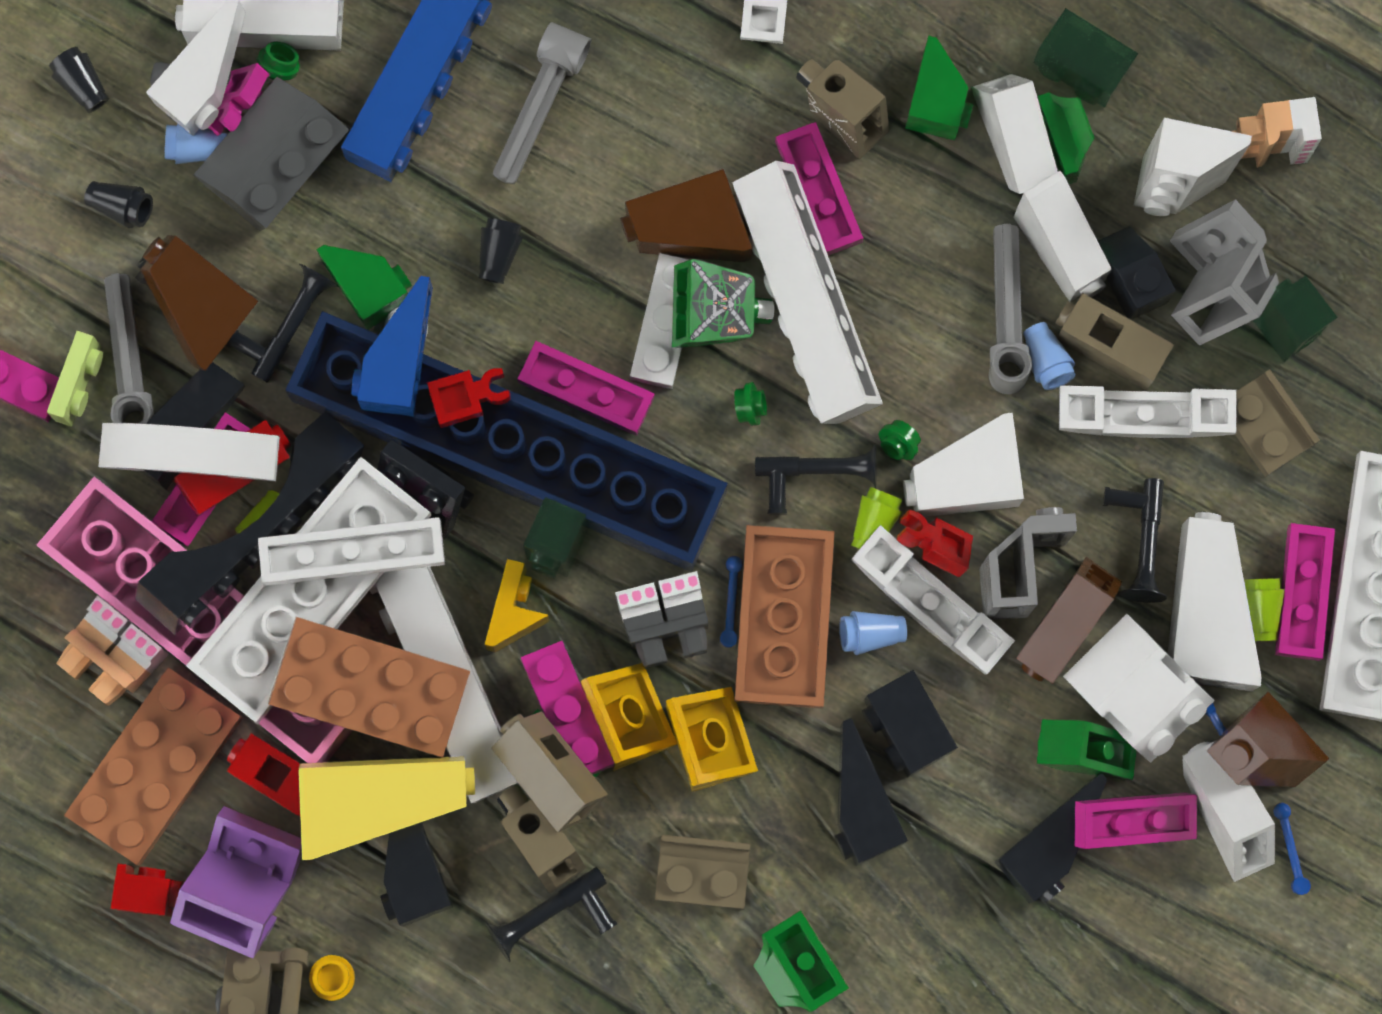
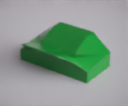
M1051 92L1039 95L1037 98L1057 171L1062 172L1069 185L1076 183L1085 161L1086 153L1095 139L1081 99L1078 97H1058Z
M801 910L762 934L763 947L753 966L779 1007H802L811 1013L849 989Z

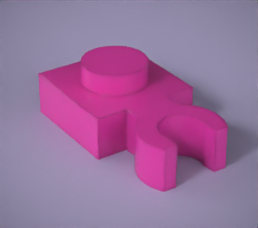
M258 63L232 70L222 104L217 108L219 114L208 128L217 136L221 135L224 127L233 132L240 124L243 109H250L263 93L261 88L269 73Z

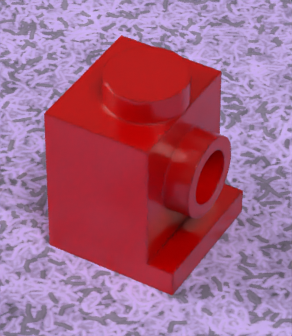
M117 863L110 909L172 917L173 908L175 907L183 881L165 878L166 870L149 867H139L138 875H134L133 866Z

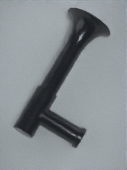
M299 264L303 269L304 275L299 294L267 346H262L241 334L239 330H236L225 344L257 361L251 374L266 383L269 382L290 346L288 344L316 298L328 288H339L336 283L303 264Z
M876 443L869 452L857 457H755V476H769V509L767 514L787 515L786 476H800L803 474L857 475L871 481L876 489Z
M1157 478L1145 479L1143 492L1105 487L1103 506L1111 505L1142 509V528L1136 577L1132 586L1127 590H1123L1120 594L1125 599L1143 603H1158L1167 599V596L1159 591L1155 581L1158 526L1161 521L1164 481Z
M595 867L520 918L499 926L490 925L485 921V925L508 962H511L510 953L519 939L579 901L583 903L597 925L600 935L617 925V922L612 919L595 892L607 884L600 870Z

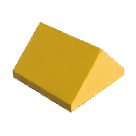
M642 663L587 677L580 682L613 759L614 766L612 768L614 771L677 745L650 677Z
M732 687L666 700V710L692 792L758 771L737 702H734L735 696Z

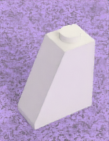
M1009 74L971 87L1008 188L1021 194L1056 174L1058 171L1033 81Z
M1057 172L1024 192L1013 218L1068 301L1071 302L1081 296L1082 293L1093 297L1106 287L1104 281L1107 279L1112 268L1062 172Z
M1013 413L1002 414L915 465L910 473V480H904L903 482L906 506H913L914 511L919 512L924 517L1019 507L1024 499Z
M1202 742L1192 747L1187 754L1183 755V776L1191 793L1197 795V806L1232 879L1236 882L1275 864V823L1254 788L1247 785H1237L1207 752L1214 742Z

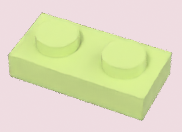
M76 331L47 413L56 422L71 427L75 417H81L86 408L88 392L85 390L91 375H97L103 361V352L100 351L101 345L92 335Z

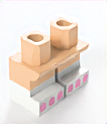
M1316 98L1263 103L1257 116L1238 118L1236 130L1232 132L1252 136L1251 143L1241 159L1255 157L1256 167L1258 168L1266 163L1270 154L1289 152L1290 165L1308 163L1322 139Z
M97 595L86 609L89 611L76 629L71 630L64 637L70 644L65 648L56 664L78 680L94 662L104 671L88 690L103 703L110 706L126 690L134 693L169 653Z

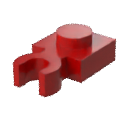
M502 368L488 370L484 373L481 380L473 382L470 370L428 382L427 385L440 428L483 416L480 403L486 401L494 405L507 403L511 399L509 390L501 393H494L490 390V385L493 381L504 378Z
M908 510L900 518L899 523L907 527L897 535L896 540L909 548L916 546L922 548L923 560L957 577L962 576L969 569L973 535L937 517L929 524L922 514L914 510Z

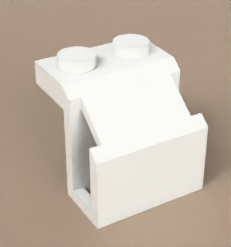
M1128 614L1109 630L1063 676L1094 710L1104 717L1150 763L1157 756L1166 753L1174 744L1175 739L1189 725L1198 722L1206 713L1207 708L1215 701Z

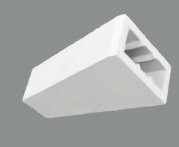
M183 0V5L176 6L177 31H182L187 44L192 41L227 0ZM239 0L246 14L237 47L264 48L268 43L278 41L287 43L294 49L341 51L344 0Z
M1198 512L1195 513V518L1189 517L1181 527L1167 654L1197 684L1254 691L1261 686L1262 677L1234 523L1221 521L1222 516L1219 514Z

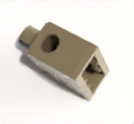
M811 59L800 68L796 79L807 88L811 113L860 160L889 132L886 96L840 60L833 61L824 69L815 60Z
M519 785L507 789L498 797L497 802L507 815L502 819L501 824L549 893H552L586 869L580 856L563 831L557 832L532 799L529 800ZM539 827V828L537 829V831H535V832L532 833V834H529V832H530L533 828Z

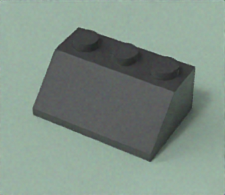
M276 77L244 114L238 127L233 132L227 134L193 176L257 230L262 231L269 226L349 129L316 100Z

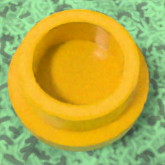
M337 955L324 956L317 960L311 968L309 974L310 986L313 992L324 1000H340L347 996L354 986V969L343 957Z

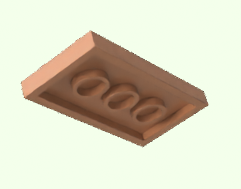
M746 525L734 702L823 709L835 531Z
M295 616L268 704L443 757L470 671Z
M168 667L64 816L134 864L141 866L243 717Z

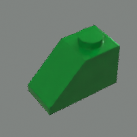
M928 35L905 129L955 141L959 127L965 129L968 127L973 103L965 102L969 87L937 37Z
M322 245L316 249L322 263L367 330L385 320L391 311L398 308L408 295L407 289L412 287L402 268L398 264L391 268L383 256L328 245Z
M1042 719L1040 737L1038 739L1037 764L1062 771L1096 776L1102 773L1105 777L1133 780L1137 750L1117 730L1082 720Z

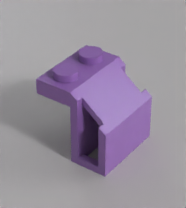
M223 806L216 817L207 851L179 890L170 924L245 956L254 958L276 922L277 917L272 914L290 888L302 856L301 838Z

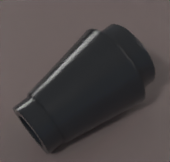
M77 46L64 51L49 64V67L54 72L52 78L84 107L88 113L96 111L109 100L88 53H82Z
M92 181L88 185L84 196L86 206L92 207L127 228L134 226L143 227L149 220L153 208L152 196L145 193L144 189L138 186Z
M495 218L487 219L486 227H481L479 279L504 284L505 276L508 274L523 239L522 236H519L521 225Z

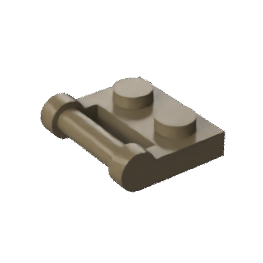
M287 948L283 951H258L254 958H250L234 950H227L219 1014H268L273 972H284L280 1014H298L302 971H305L308 966V952L301 948Z

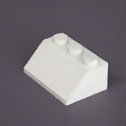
M1164 118L1143 156L1134 206L1143 207L1146 213L1154 216H1168L1170 213L1177 214L1227 181L1248 149L1252 136Z

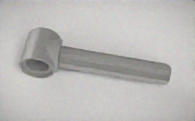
M551 22L546 28L537 51V58L542 67L493 170V176L506 184L516 183L565 76H573V74H578L591 46V38L554 22Z
M1006 223L995 226L993 229L996 345L990 348L988 377L990 384L996 391L1002 394H1014L1025 386L1032 367V360L1029 355V347L1022 344L1019 229L1015 225ZM1004 362H1012L1020 368L1021 374L1015 377L1006 376L1000 371L999 365Z
M114 273L105 277L104 280L118 395L112 398L111 420L113 423H124L128 414L134 411L144 412V418L139 424H146L155 414L153 413L151 394L144 392L130 277L127 274Z

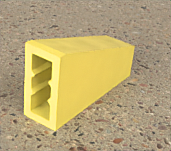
M464 756L301 763L299 766L302 860H312L467 807L466 795H475L474 767L465 768Z

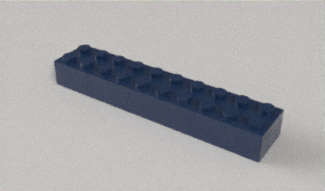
M321 312L285 389L292 402L320 414L326 411L336 421L386 442L392 439L418 456L685 570L693 571L727 493L728 483L510 390L511 399L507 403L502 405H494L488 401L480 403L483 416L440 428L427 383L465 371L423 354L415 416L361 410L357 401L358 396H352L351 394L353 374L355 369L362 370L363 357L379 335L326 312ZM471 374L473 382L481 380V378ZM493 383L490 385V390L494 393H501L507 390Z

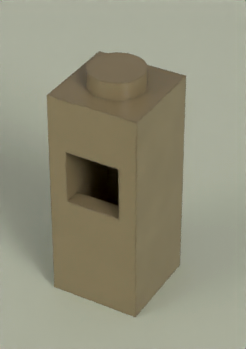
M1084 293L1081 294L1076 305L1067 301L1055 324L1062 327L1057 336V339L1062 344L1146 391L1153 383L1174 346L1168 340Z
M542 712L527 717L518 714L506 722L500 729L503 736L491 749L557 832L581 823L608 796L607 792Z

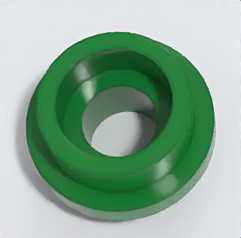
M273 41L268 43L266 47L260 50L257 56V63L269 73L268 78L272 80L276 77L282 80H291L297 76L300 68L297 51L284 42Z
M754 382L745 383L744 388L735 389L734 403L738 421L740 423L749 422L751 426L759 425L761 416L767 415V402L764 391L757 390Z
M894 420L891 424L884 425L879 431L881 448L891 458L896 460H912L917 455L921 438L918 432L908 423Z

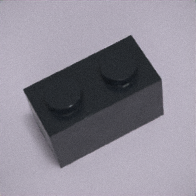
M914 670L865 697L864 702L867 708L863 709L862 713L874 733L881 730L889 744L884 749V752L896 772L903 769L908 778L948 756L958 748Z

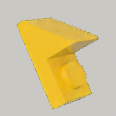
M507 559L484 644L488 651L497 652L549 622L547 614L517 607L518 601L526 603L532 582V577L525 576L527 571L525 563Z

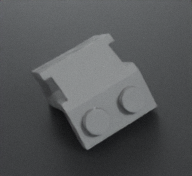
M1236 199L1176 230L1170 239V242L1198 271L1171 316L1199 346L1260 317L1279 285L1276 273L1270 276L1262 250L1267 242L1264 230ZM1215 303L1203 325L1199 328L1189 315Z
M1060 507L1036 510V516H1030L988 554L980 566L979 572L982 610L989 619L1027 618L1037 607L1038 599L1033 548L1065 546L1077 531L1075 513L1063 514V508ZM1013 547L1017 597L1001 598L998 559ZM1013 607H1017V608H1014V609H1001V608H1013Z

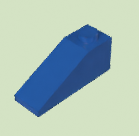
M419 277L363 357L362 370H354L351 394L352 396H358L357 401L361 410L415 416L433 291L430 277Z

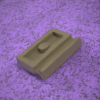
M1270 369L1236 391L1235 435L1264 477L1275 472L1320 441Z
M661 835L655 901L744 910L751 844Z

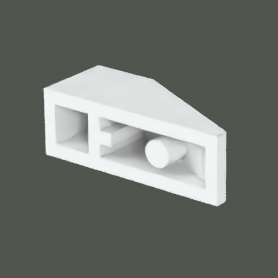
M227 0L146 92L156 106L192 136L199 129H207L219 114L217 108L222 104L246 14L239 0Z

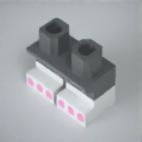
M697 571L658 581V589L667 622L663 620L654 582L615 592L631 649L636 648L645 669L667 663L662 641L679 637L684 658L707 653L705 630L708 629L709 622L705 612Z

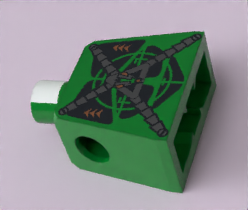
M690 259L674 265L673 348L738 342L753 336L754 323L769 325L772 322L774 302L772 299L755 297V279L752 275L697 259Z

